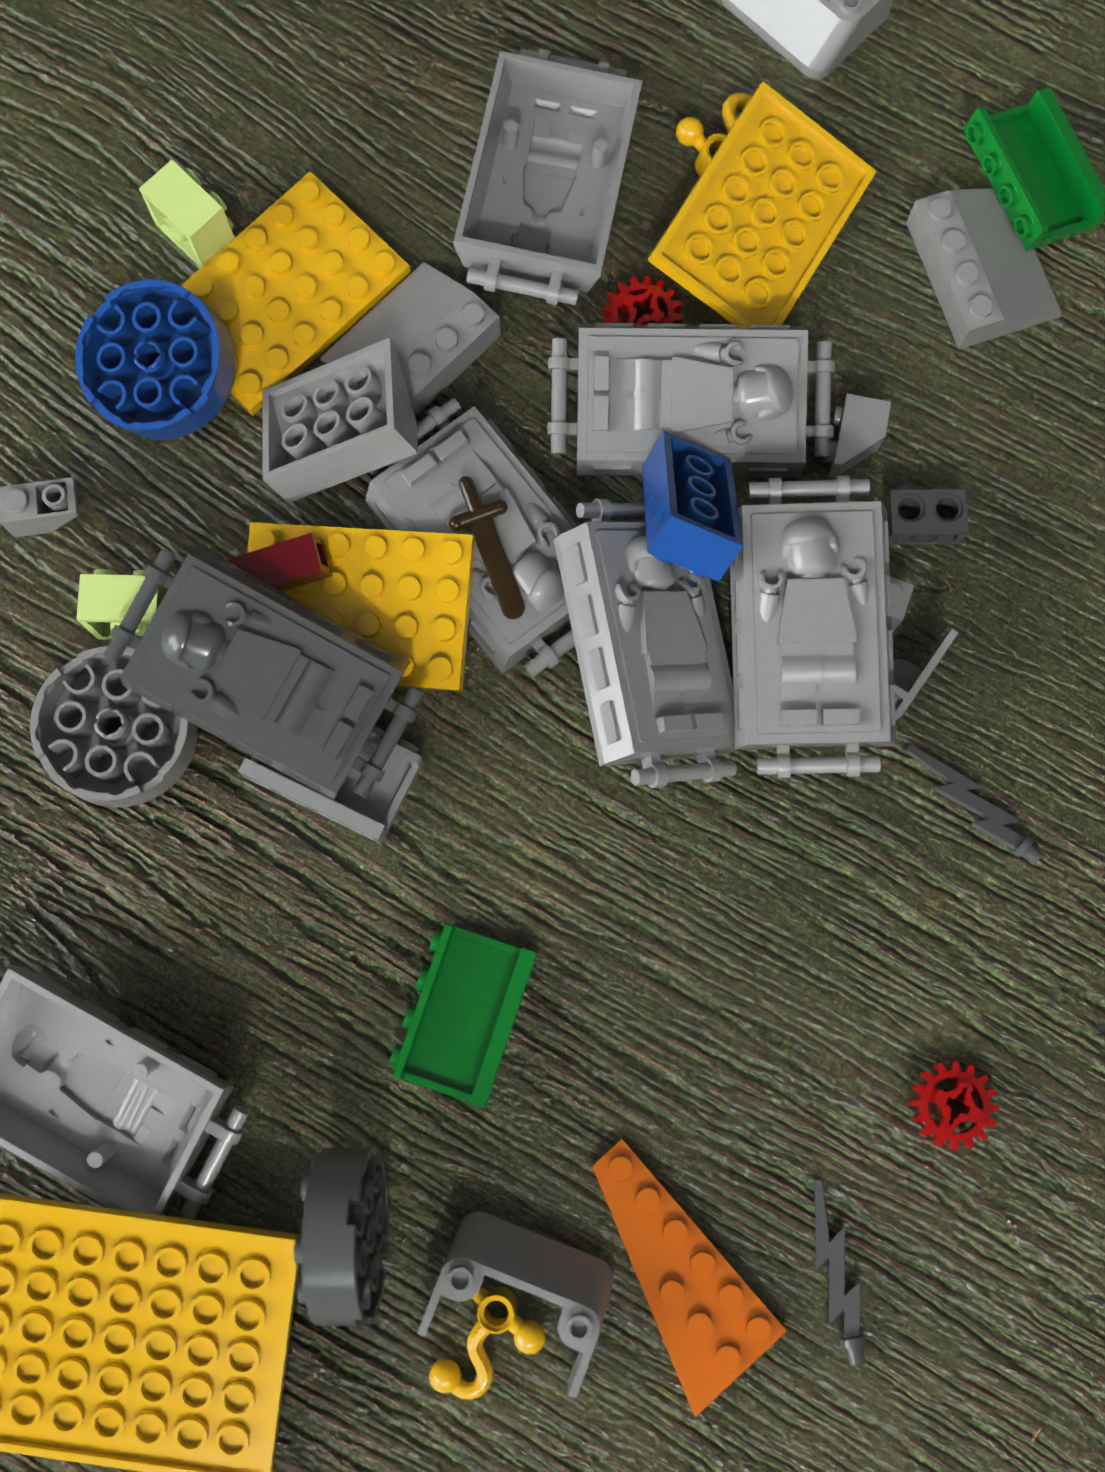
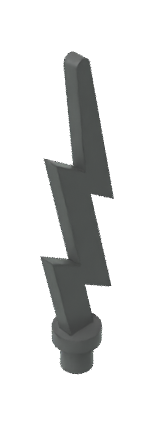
M913 745L908 746L906 753L948 783L947 785L935 786L932 790L986 819L974 822L970 826L1013 849L1012 853L1018 858L1023 856L1032 865H1035L1044 854L1032 844L1034 840L1030 836L1024 837L1006 827L1007 825L1018 823L1021 821L1020 819L970 792L981 789V785Z
M818 1179L814 1183L816 1270L829 1258V1324L844 1311V1337L840 1339L841 1347L847 1350L850 1365L863 1364L866 1362L863 1350L866 1340L865 1335L860 1334L861 1280L845 1295V1226L830 1241L823 1181Z

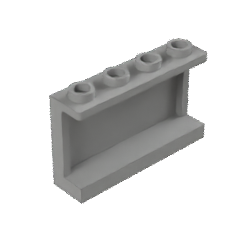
M376 726L374 727L359 757L369 762L384 731ZM399 739L382 769L385 771L380 783L375 782L367 798L353 791L362 773L352 768L335 800L253 756L251 760L244 759L238 772L244 778L382 845L424 762L422 757L417 754L419 748L405 740Z

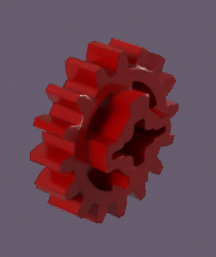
M646 275L643 283H638L635 276H632L630 278V286L626 287L623 283L619 282L617 283V294L608 293V305L603 306V317L606 318L604 323H620L619 314L621 315L620 320L626 323L647 325V323L682 324L683 315L679 314L682 303L681 301H673L675 297L674 289L666 292L663 290V280L658 281L656 285L650 284V276ZM659 304L663 307L665 312L659 310Z
M949 1061L946 1070L942 1063L937 1062L933 1064L935 1074L932 1075L930 1072L922 1070L919 1074L924 1083L922 1085H911L910 1088L918 1093L917 1099L907 1100V1104L917 1107L918 1113L912 1115L910 1120L911 1122L923 1123L919 1131L920 1136L927 1137L934 1134L932 1145L941 1147L946 1140L948 1150L957 1151L959 1141H961L965 1148L972 1149L974 1148L973 1137L985 1141L988 1137L983 1128L985 1126L996 1127L997 1123L989 1118L990 1112L999 1111L1000 1106L990 1104L989 1098L993 1097L997 1091L996 1089L984 1088L983 1085L988 1079L986 1074L973 1076L975 1066L966 1064L960 1071L958 1061ZM954 1077V1081H951L947 1088L941 1090L934 1087L940 1081ZM973 1090L977 1096L978 1107L975 1106L971 1096ZM948 1098L955 1099V1103L960 1106L958 1112H951V1107L946 1105ZM928 1103L932 1105L936 1115L934 1121L929 1114ZM965 1121L972 1123L964 1131L952 1133L953 1130L956 1131L958 1124Z

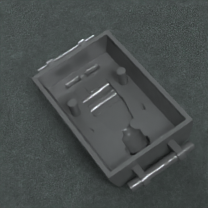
M201 546L187 554L174 578L167 573L176 556L161 549L152 566L148 564L143 576L146 578L121 624H115L110 633L112 640L103 654L105 657L119 662L127 646L135 649L120 676L123 686L332 800H335L349 772L353 768L362 773L353 791L367 798L375 782L380 783L385 771L382 769L408 722L413 723L418 714L415 710L424 695L418 689L410 686L401 703L391 698L410 662ZM161 585L167 588L168 591L143 636L140 637L134 633ZM384 709H387L395 715L368 762L359 757V754Z

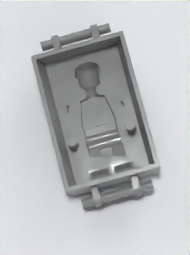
M521 48L520 55L500 51L454 237V247L463 266L469 268L467 283L484 286V290L496 292V289L543 298L546 299V303L557 305L558 302L576 305L579 291L588 293L601 277L642 80L626 77L627 70L610 67L609 62L599 61V64L552 55L550 54L551 50L540 48L539 52Z
M633 323L578 324V358L567 357V339L565 338L552 339V357L548 358V370L552 371L551 422L547 423V435L551 436V454H566V436H577L576 476H643L642 465L664 430L731 459L733 477L799 478L806 463V439H814V457L825 458L829 457L830 439L834 438V426L830 425L831 374L835 373V361L831 360L832 342H817L816 360L808 361V330L803 326L754 324L751 326H738V324L686 325L647 323V325ZM567 372H578L577 423L566 422ZM807 375H816L815 425L806 426Z
M452 398L441 407L436 405L427 411L428 416L417 423V441L423 439L436 428L439 432L418 446V454L386 465L388 469L370 481L366 503L387 530L473 535L470 527L460 531H453L449 527L451 517L468 511L459 488L461 477L469 476L473 479L482 505L499 499L507 503L508 509L506 513L492 518L524 602L525 610L523 615L517 619H509L503 615L476 544L468 632L501 674L534 651L537 656L524 665L527 673L533 678L546 667L552 669L559 663L558 658L575 646L572 629L550 646L545 644V642L570 624L554 538L577 527V524L556 498L548 493L543 482L525 460L517 455L512 444L495 423L488 419L477 407L473 406L451 423L448 421L462 410L457 400ZM381 468L376 469V470H374V471H371V472H369V473H370L371 475H373L374 473H376V472H377L378 470H380Z
M849 475L836 476V480L781 481L780 477L769 478L768 482H749V498H768V504L741 505L737 508L743 547L730 565L735 750L776 749V758H757V775L777 774V778H790L791 774L846 773L847 777H859L861 772H880V756H860L859 747L896 746L887 509L882 501L850 502V495L870 494V480L850 479ZM836 496V502L782 504V497ZM845 747V757L790 758L789 749Z
M594 499L592 503H578L576 506L577 517L591 518L592 522H585L554 538V544L599 766L642 763L643 769L632 770L631 782L635 786L648 785L650 788L665 787L668 782L703 779L707 783L718 782L722 777L734 776L737 772L735 762L732 760L720 761L716 758V756L728 755L736 750L733 682L710 578L706 576L698 577L684 567L671 562H661L652 554H649L647 552L646 522H611V519H645L644 503H611L609 499ZM697 758L698 764L667 767L661 763L664 760Z
M9 967L0 983V1146L108 1208L165 1216L175 1203L178 1195L181 1194L187 1198L180 1211L181 1215L187 1219H195L202 1204L208 1203L213 1193L211 1186L233 1145L239 1143L244 1133L242 1126L249 1115L247 1108L235 1105L227 1120L219 1118L234 1085L217 1076V1073L191 1058L173 1052L169 1049V1046L136 1027L131 1028L120 1022V1018L88 1000H81L72 995V991L40 973H33L23 967ZM209 1134L218 1139L198 1178L193 1180L188 1175Z

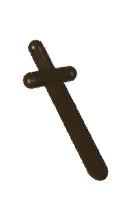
M463 476L459 480V488L468 511L451 517L449 527L453 531L471 528L503 615L509 619H517L523 615L525 605L492 518L505 514L508 505L501 499L482 505L473 479L469 476Z

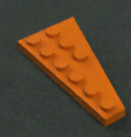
M621 1138L591 1166L692 1412L696 1417L787 1330Z

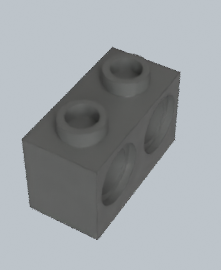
M947 484L937 485L931 489H916L913 485H901L890 490L883 501L887 509L889 545L960 544L969 533L966 489H954L952 485ZM906 508L910 510L914 519L907 520L899 514L898 509ZM936 508L946 509L950 513L951 519L941 518Z

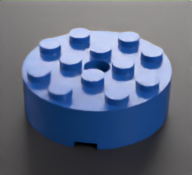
M147 279L134 281L120 286L104 297L106 301L97 309L92 317L88 315L84 321L76 346L75 363L77 377L89 403L107 420L135 435L147 439H176L202 428L222 408L234 381L236 367L235 350L232 338L224 322L210 307L190 291L175 283L164 280Z

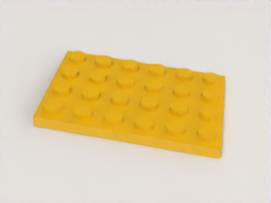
M763 81L753 93L647 261L731 324H738V326H751L752 324L782 325L877 171Z
M310 171L181 286L210 307L226 325L233 341L236 359L235 376L229 394L253 416L263 407V390L300 374L411 273L410 265Z
M250 522L247 553L308 533H313L324 540L333 576L285 591L284 593L409 661L410 664L397 687L410 688L412 686L422 689L463 691L476 545L474 535Z

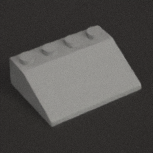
M993 188L948 190L915 201L906 224L958 350L1059 318L1062 315L1035 249L1025 250L1019 237L1015 234L1014 227L1004 208L1000 205Z
M423 262L319 359L325 365L390 337L395 344L414 416L416 417L501 336L500 316L474 292Z
M390 337L263 390L262 480L288 503L418 454L417 423L395 344Z

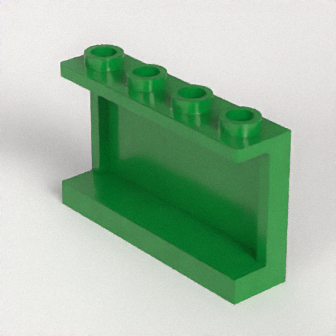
M1050 87L1038 90L1029 103L990 115L985 107L975 110L962 130L966 135L968 144L971 145L981 164L983 173L988 177L1000 205L1004 208L1010 219L1015 234L1019 237L1026 251L1096 230L1105 221V189Z
M446 922L443 930L436 929L429 951L435 954L430 968L423 966L416 989L422 992L417 1006L410 1004L402 1027L408 1029L403 1045L396 1043L389 1066L395 1068L392 1075L394 1078L409 1081L485 1109L537 953L464 930Z

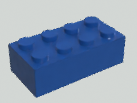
M663 430L642 465L647 552L661 562L674 563L688 569L698 577L706 576L719 582L743 547L731 459Z

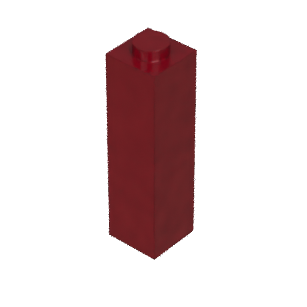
M313 533L226 560L282 592L333 576L324 540Z

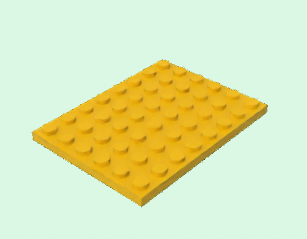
M0 1193V1451L141 1472H273L299 1264H296L294 1261V1244L296 1237L302 1235Z

